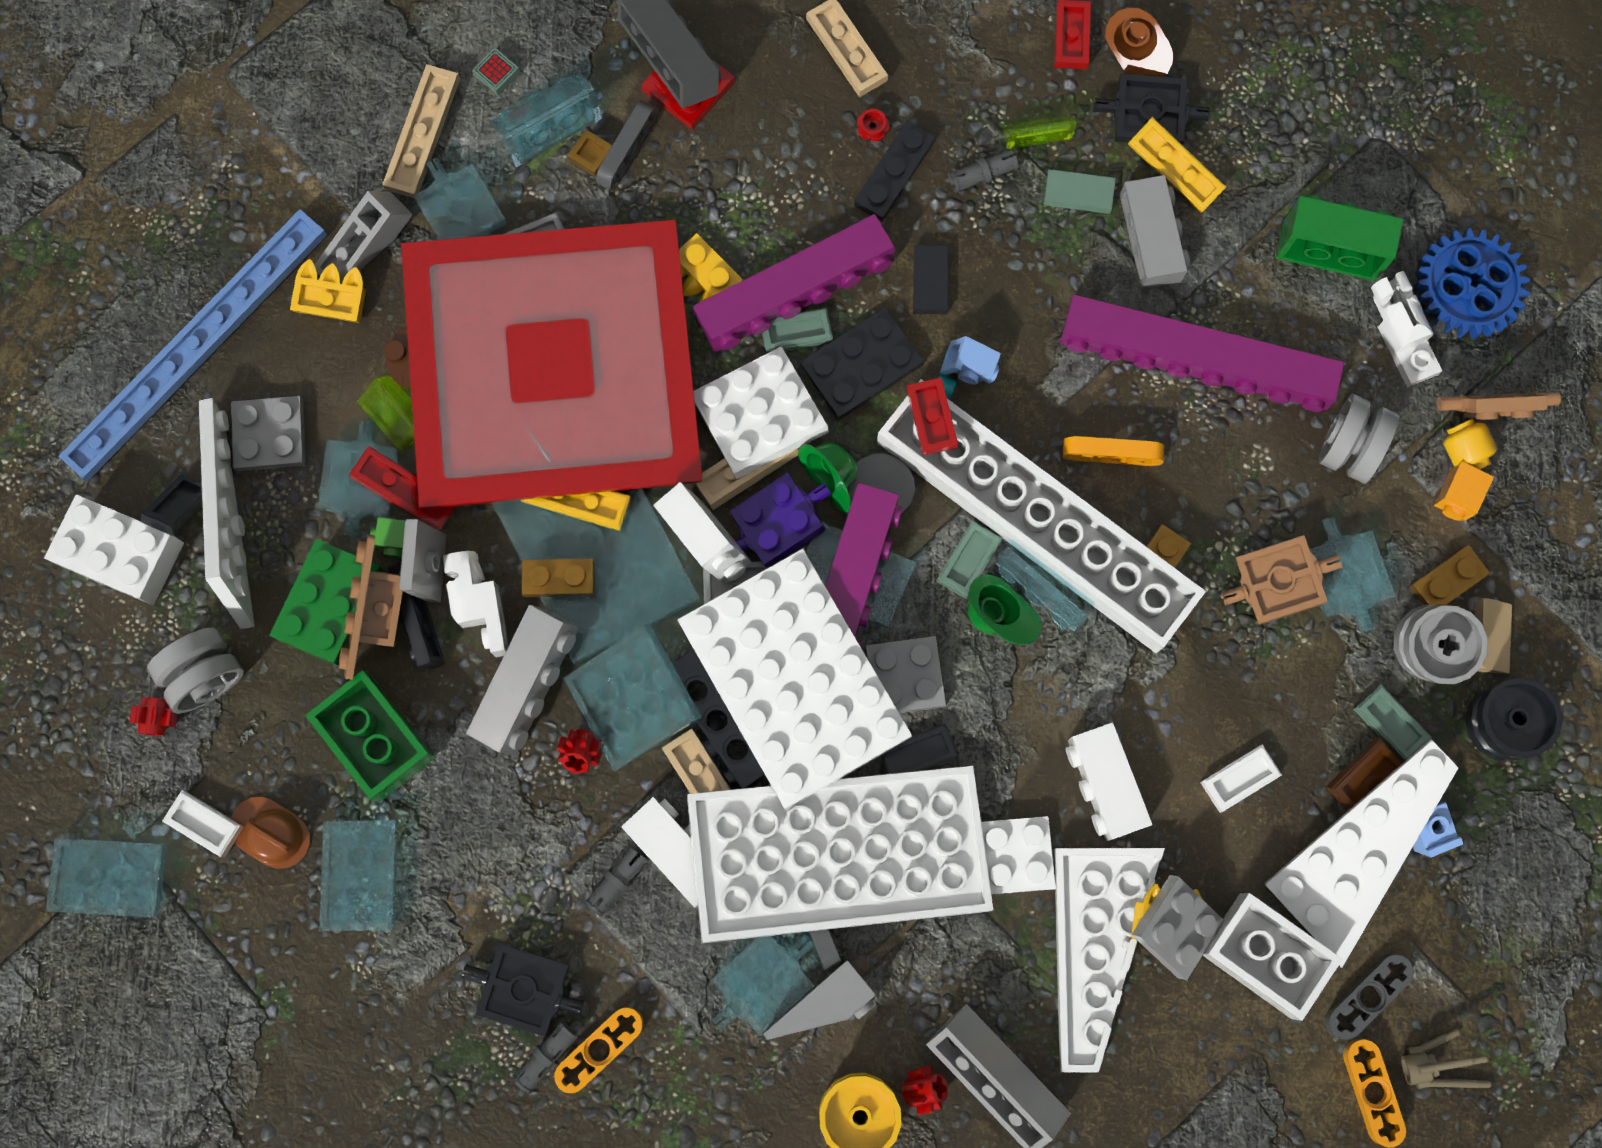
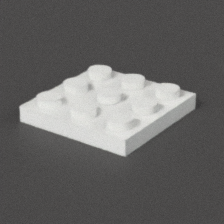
M782 346L693 391L694 403L736 480L829 433L826 422Z

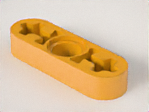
M1073 436L1063 439V458L1082 462L1157 466L1164 463V444L1154 441Z
M624 1007L612 1014L558 1065L554 1076L558 1088L565 1093H576L591 1082L642 1033L644 1020L641 1013L634 1008ZM621 1015L625 1018L632 1015L636 1019L633 1023L635 1031L632 1034L629 1031L623 1032L617 1038L623 1042L618 1048L615 1040L605 1033L604 1030L609 1026L611 1033H613L621 1025L618 1019ZM596 1039L605 1040L610 1047L609 1056L603 1061L593 1059L589 1052L590 1044ZM581 1052L584 1060L589 1065L595 1067V1070L590 1073L589 1068L586 1067L578 1075V1079L581 1081L579 1085L575 1082L566 1084L563 1080L567 1075L564 1069L566 1066L571 1070L576 1068L582 1062V1060L577 1058V1055Z
M1365 1039L1351 1040L1344 1048L1343 1058L1368 1134L1379 1145L1388 1148L1396 1147L1405 1139L1406 1127L1381 1052L1372 1041ZM1358 1047H1361L1362 1050L1370 1051V1057H1367L1365 1062L1368 1070H1377L1378 1075H1366L1361 1079L1359 1078V1073L1366 1074V1070L1362 1062L1354 1060V1056L1359 1054ZM1378 1082L1383 1087L1384 1095L1380 1102L1373 1104L1367 1100L1365 1089L1369 1083ZM1389 1107V1112L1383 1111L1382 1113L1385 1121L1395 1126V1129L1390 1131L1391 1138L1388 1139L1387 1136L1379 1134L1378 1129L1383 1128V1121L1381 1115H1372L1371 1110L1379 1111Z

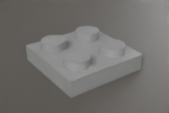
M301 396L231 402L233 469L238 472L306 466L304 402Z
M936 636L866 645L867 659L899 714L946 707Z
M1169 875L1131 935L1177 978L1187 980L1224 920L1180 877Z

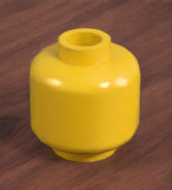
M1472 418L1447 430L1448 436L1443 440V446L1453 466L1456 467L1463 461L1480 470L1491 464L1489 457L1493 456L1498 448L1485 423H1475Z

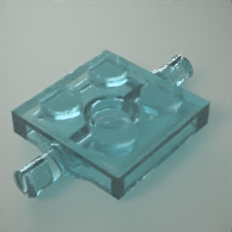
M439 158L433 159L438 171H436L431 160L426 164L435 181L427 189L414 195V198L438 240L488 236L489 233L507 224L473 164L458 172L448 174Z
M359 421L357 440L349 442L327 440L317 507L319 510L338 512L346 516L343 536L350 538V535L352 538H358L360 518L370 516L389 518L390 502L349 477V473L368 445L397 463L399 452L397 448L378 446L371 442L374 423L367 421V424L365 421Z
M1336 516L1324 519L1322 523L1328 541L1321 546L1311 548L1310 552L1316 557L1317 561L1338 554L1343 566L1342 569L1322 574V586L1328 600L1327 604L1320 606L1324 618L1339 614H1354L1360 634L1375 630L1368 609L1376 603L1393 599L1396 596L1374 533L1371 530L1354 536H1342Z
M805 935L789 949L779 945L772 936L758 937L711 980L723 993L727 1004L721 1012L711 1019L714 1024H717L727 1015V1018L717 1026L720 1031H723L738 1016L747 1021L760 1036L814 987V984L802 972L798 962L803 955L814 947L811 942H808L800 951L798 950L808 940Z

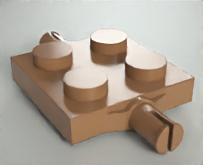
M1532 391L1531 394L1514 393L1470 396L1460 394L1451 397H1438L1436 405L1439 412L1449 410L1464 412V418L1481 420L1499 419V416L1530 418L1534 417V411L1547 410V406H1559L1561 396L1559 391Z
M1305 535L1236 557L1241 574V586L1221 592L1225 606L1246 599L1253 608L1258 625L1265 624L1327 604L1328 600L1322 586V574L1342 569V562L1338 554L1317 561L1316 557L1310 552Z

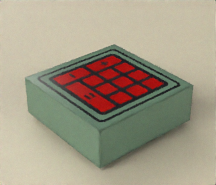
M495 47L472 70L473 75L497 96L520 74L519 67Z

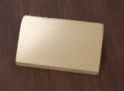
M1481 598L1475 601L1474 616L1484 627L1488 638L1486 658L1478 671L1508 675L1510 673L1512 604L1489 598Z

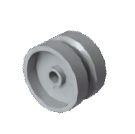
M1352 393L1341 407L1328 430L1319 454L1318 463L1336 471L1348 460L1346 466L1347 476L1365 484L1370 480L1382 462L1395 435L1400 415L1381 406L1370 416V401Z
M1425 604L1414 608L1400 620L1394 633V652L1399 664L1410 675L1424 681L1438 684H1457L1470 679L1482 667L1487 655L1488 638L1482 623L1471 612L1458 606Z
M204 628L174 641L155 655L147 665V672L156 686L167 687L164 691V699L172 712L180 714L200 708L226 693L242 678L243 668L234 655L224 654L227 650V643L216 628Z

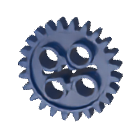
M1468 228L1463 236L1457 230L1449 236V239L1443 235L1436 242L1437 245L1432 244L1427 249L1428 255L1425 254L1419 260L1423 267H1420L1415 272V276L1422 280L1415 284L1414 289L1424 291L1418 300L1420 303L1427 302L1429 305L1424 310V315L1434 312L1436 317L1432 324L1436 325L1441 321L1445 322V333H1448L1453 327L1457 328L1458 338L1464 336L1468 330L1472 339H1476L1481 335V332L1486 337H1490L1495 332V329L1499 332L1503 331L1508 326L1507 323L1511 324L1518 318L1517 313L1526 306L1521 300L1530 295L1529 291L1522 288L1530 282V278L1520 276L1527 268V265H1517L1515 262L1520 257V252L1510 255L1507 251L1511 243L1508 242L1501 247L1498 245L1499 235L1496 234L1491 240H1488L1486 230L1484 229L1477 237H1474L1471 228ZM1458 257L1465 258L1469 263V267L1462 265ZM1489 272L1495 273L1499 277L1500 282L1494 281L1490 277ZM1443 285L1450 286L1455 295H1449L1445 292ZM1475 301H1480L1485 306L1486 311L1479 310L1475 305Z

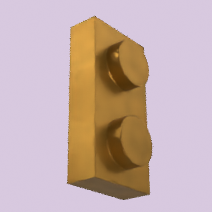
M1468 545L1409 586V588L1422 605H1447L1489 575L1490 572Z
M522 560V596H594V560Z

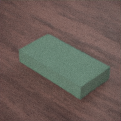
M1048 169L1043 205L1110 214L1116 178Z
M827 308L799 312L793 318L786 320L783 317H778L770 321V328L762 333L766 354L781 346L784 351L829 344L833 341Z
M972 521L936 582L967 599L969 586L975 578L981 576L1003 538Z
M1382 684L1377 686L1353 708L1402 762H1405L1432 738Z

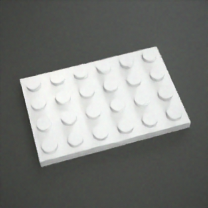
M803 549L678 619L680 626L785 810L912 737L908 727Z

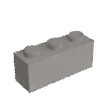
M1165 175L1125 182L1120 193V199L1141 290L1181 283L1187 270L1190 269V258L1188 251L1182 249L1180 238H1182L1183 230L1180 218H1175L1172 206L1175 205V194L1172 186H1167Z

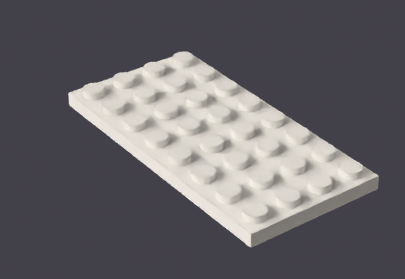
M973 766L838 779L786 810L772 786L687 795L702 943L989 912L993 910Z

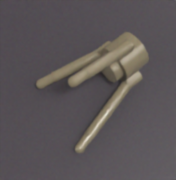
M1453 1029L1422 1045L1407 1048L1409 1055L1401 1056V1064L1409 1086L1416 1085L1418 1089L1427 1087L1490 1088L1492 1083L1488 1080L1433 1078L1439 1076V1071L1486 1063L1489 1058L1487 1055L1437 1062L1433 1054L1427 1055L1425 1053L1459 1036L1460 1030Z

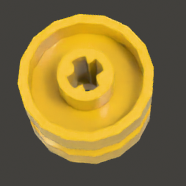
M866 1072L848 1073L836 1079L824 1092L819 1107L820 1129L826 1143L831 1148H890L896 1142L902 1125L901 1108L892 1089L881 1078ZM857 1110H863L867 1113L865 1123L858 1124L857 1120L853 1119V1114Z

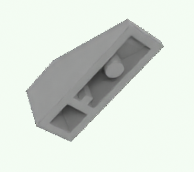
M367 191L315 263L317 273L321 275L328 265L334 263L339 271L340 284H342L344 277L352 268L357 267L361 271L392 243L413 214L391 192Z
M846 960L771 1025L763 1035L769 1040L848 1020L853 1015L860 1019L874 1006L871 999L876 994Z

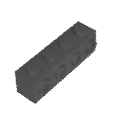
M618 0V21L682 109L718 95L721 71L717 62L708 57L698 37L694 38L688 30L684 18L676 14L669 0Z

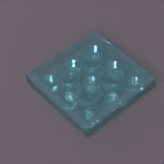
M650 624L642 625L563 678L595 738L601 741L600 747L613 771L625 767L702 718Z

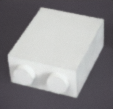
M681 482L653 505L698 563L724 585L729 581L732 582L740 578L744 574L746 567L752 563L705 503Z

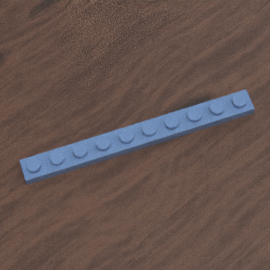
M299 209L58 457L82 479L88 482L327 236L326 232Z

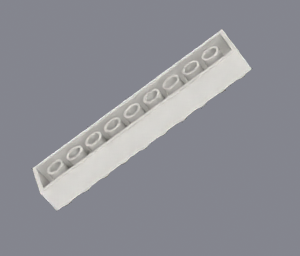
M907 396L878 432V445L893 456L898 457L919 476L1153 652L1158 653L1165 647L1206 591L948 399L958 447L923 456L909 398Z

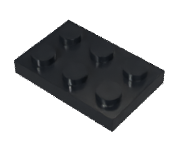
M884 307L801 361L800 367L839 421L922 367L924 361L886 307Z

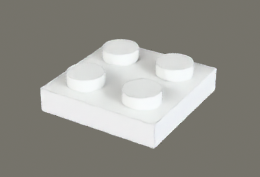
M1048 816L981 822L991 894L1056 889Z

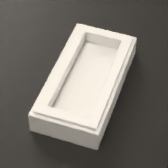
M1262 744L1200 783L1219 813L1282 776Z
M181 790L162 820L167 825L222 858L226 857L244 828L238 822L184 790Z

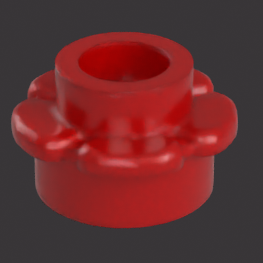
M868 109L857 119V125L859 126L857 132L864 140L880 141L885 137V132L889 131V120L878 109ZM875 124L876 127L872 129L870 128V125Z

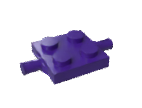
M787 472L730 511L739 525L742 536L735 542L743 552L751 549V551L759 556L767 569L826 531L817 517L814 505L832 495L822 482V484L806 494L805 491L797 487Z

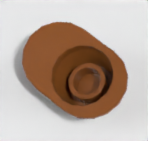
M1127 7L1117 11L1106 25L1105 38L1123 70L1127 74L1164 77L1169 72L1173 63V50L1156 18L1148 11L1138 7Z
M251 797L242 801L234 809L231 819L244 826L235 844L259 862L275 869H284L298 864L306 856L310 846V832L306 823L296 814L266 797Z

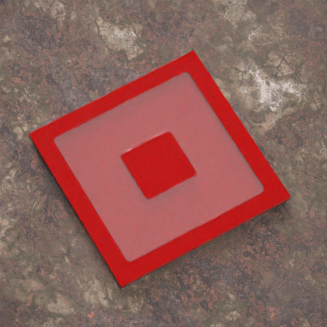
M676 220L401 243L420 509L677 485L679 482L682 484L703 483Z

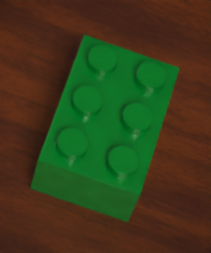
M1317 195L1299 196L1283 221L1275 259L1376 281L1396 258L1403 219L1393 217L1387 211L1378 210L1371 212L1362 210L1352 203L1336 204L1327 202Z
M315 539L269 636L339 666L341 648H348L350 634L344 633L347 612L354 613L356 602L355 598H350L353 576L360 577L362 563L355 562V555ZM371 562L370 570L388 573L381 566Z
M364 670L305 715L372 801L380 803L437 758L373 675Z

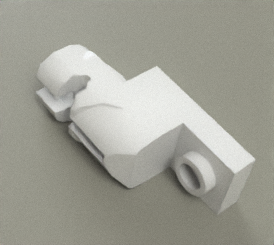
M1405 272L1396 273L1395 278L1391 281H1388L1387 277L1373 284L1371 287L1374 294L1373 299L1383 319L1378 329L1407 388L1439 375L1442 369L1427 341L1434 333L1422 311L1417 296L1412 292V286ZM1391 297H1393L1394 300L1393 304H1391L1390 302Z
M461 551L444 555L442 558L445 574L455 578L454 581H449L446 584L452 617L462 628L486 624L487 628L481 629L484 648L490 649V652L495 657L504 656L509 644L500 587L494 581L482 583L485 577L476 551Z

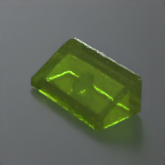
M1060 116L1004 125L1003 135L1006 149L1070 140L1073 137L1076 120L1070 116Z
M390 376L375 378L358 399L357 403L397 449L403 451L415 441L412 400Z

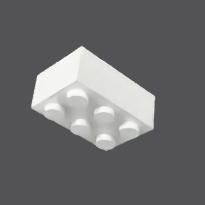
M75 495L44 558L63 568L154 606L184 542L136 519Z
M1239 894L1223 918V924L1203 956L1289 1018L1303 1021L1343 959L1252 894Z

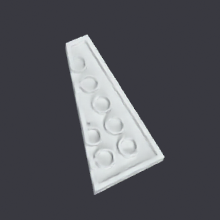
M213 398L199 400L205 579L240 629L255 627L246 570V556L242 543L245 529L237 509L230 461L231 454L226 431L229 430V421L226 412L219 410Z
M1431 739L1265 882L1269 890L1318 942L1343 959L1339 964L1341 968L1458 770L1453 761Z
M1165 848L1054 849L1060 1072H1099L1117 1004L1119 1005L1125 977L1129 971L1138 941L1131 938L1136 901L1142 902L1145 893L1155 883V875Z

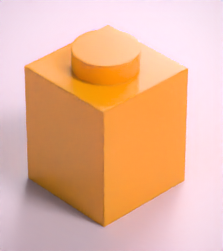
M1461 461L1456 467L1454 466L1450 469L1434 506L1442 509V513L1450 519L1466 521L1478 513L1494 476Z

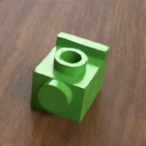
M378 517L376 527L371 528L370 534L375 536L374 548H378L383 552L384 557L402 559L405 520Z

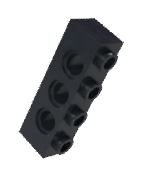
M693 649L664 669L662 673L667 680L661 684L673 701L678 697L687 708L681 713L693 730L698 726L707 737L701 742L713 759L720 756L727 767L722 770V773L734 789L738 785L742 789L750 788L765 778L766 775L695 650ZM695 684L705 685L708 689L706 697L701 701L689 699L688 691L691 686ZM723 713L727 716L728 722L724 729L715 731L708 727V720L712 714ZM734 742L745 743L748 747L746 757L741 760L731 759L728 756L730 745Z

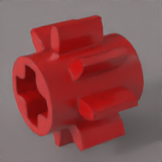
M142 697L141 706H131L129 723L138 725L137 734L165 736L166 728L176 727L177 713L169 709L165 699Z
M571 729L568 738L561 736L556 750L560 754L557 761L562 762L564 768L572 773H588L591 765L598 766L602 755L599 751L601 741L596 740V737L590 731Z
M932 1066L908 1071L909 1079H906L902 1085V1096L905 1103L910 1107H917L918 1115L933 1113L934 1110L942 1109L941 1102L945 1101L948 1096V1085L945 1078L939 1073L933 1074Z

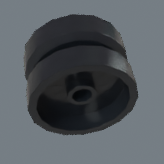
M1515 678L1488 686L1477 693L1467 708L1465 723L1469 738L1480 752L1491 759L1508 762L1537 756L1551 748L1561 733L1563 717L1559 702L1548 688L1534 680Z

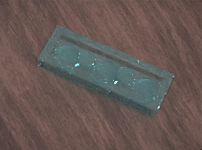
M1008 546L998 556L995 564L999 566L997 570L999 574L1011 584L1016 581L1026 590L1024 595L1034 605L1038 607L1044 605L1052 612L1051 618L1059 627L1064 630L1070 628L1075 632L1088 618L1081 609Z

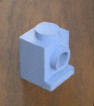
M964 336L950 342L940 373L948 375L955 372L958 374V379L968 384L975 385L982 381L990 384L998 374L999 366L997 363L1001 353Z
M1443 801L1438 802L1413 845L1415 852L1428 857H1434L1463 845L1462 838L1457 836L1447 804Z

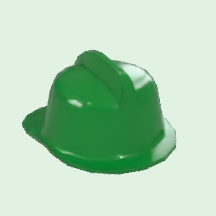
M826 442L817 447L807 444L800 446L798 451L799 460L809 478L817 486L824 482L832 494L828 496L832 504L842 513H848L851 507V500L847 488L856 478L857 466L853 457L834 442Z
M981 575L973 580L969 586L968 616L977 630L987 635H998L1007 642L1017 645L1030 644L1037 640L1041 633L1042 624L1039 615L1010 585L994 575Z

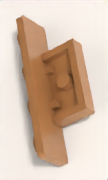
M366 534L365 542L358 541L355 562L362 563L360 577L353 576L350 598H355L356 602L354 613L347 612L344 633L350 634L348 648H341L338 669L345 670V679L353 680L359 642L394 647L403 592L399 589V574L370 570L375 544V536L371 534Z

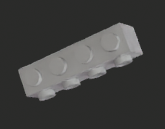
M529 605L466 734L499 753L517 755L518 751L524 747L528 740V731L534 718L541 713L544 707V698L550 686L559 677V667L565 655L571 651L575 644V635L579 627L546 609Z
M967 1004L951 1016L926 1044L1023 1148H1043L1055 1138L1071 1115L1067 1108Z

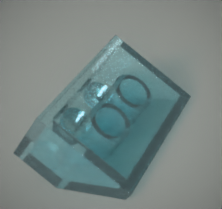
M577 72L572 76L561 77L555 82L554 86L542 93L536 92L531 94L519 106L501 111L496 116V119L490 122L498 140L514 166L517 167L602 119L595 89L588 80Z

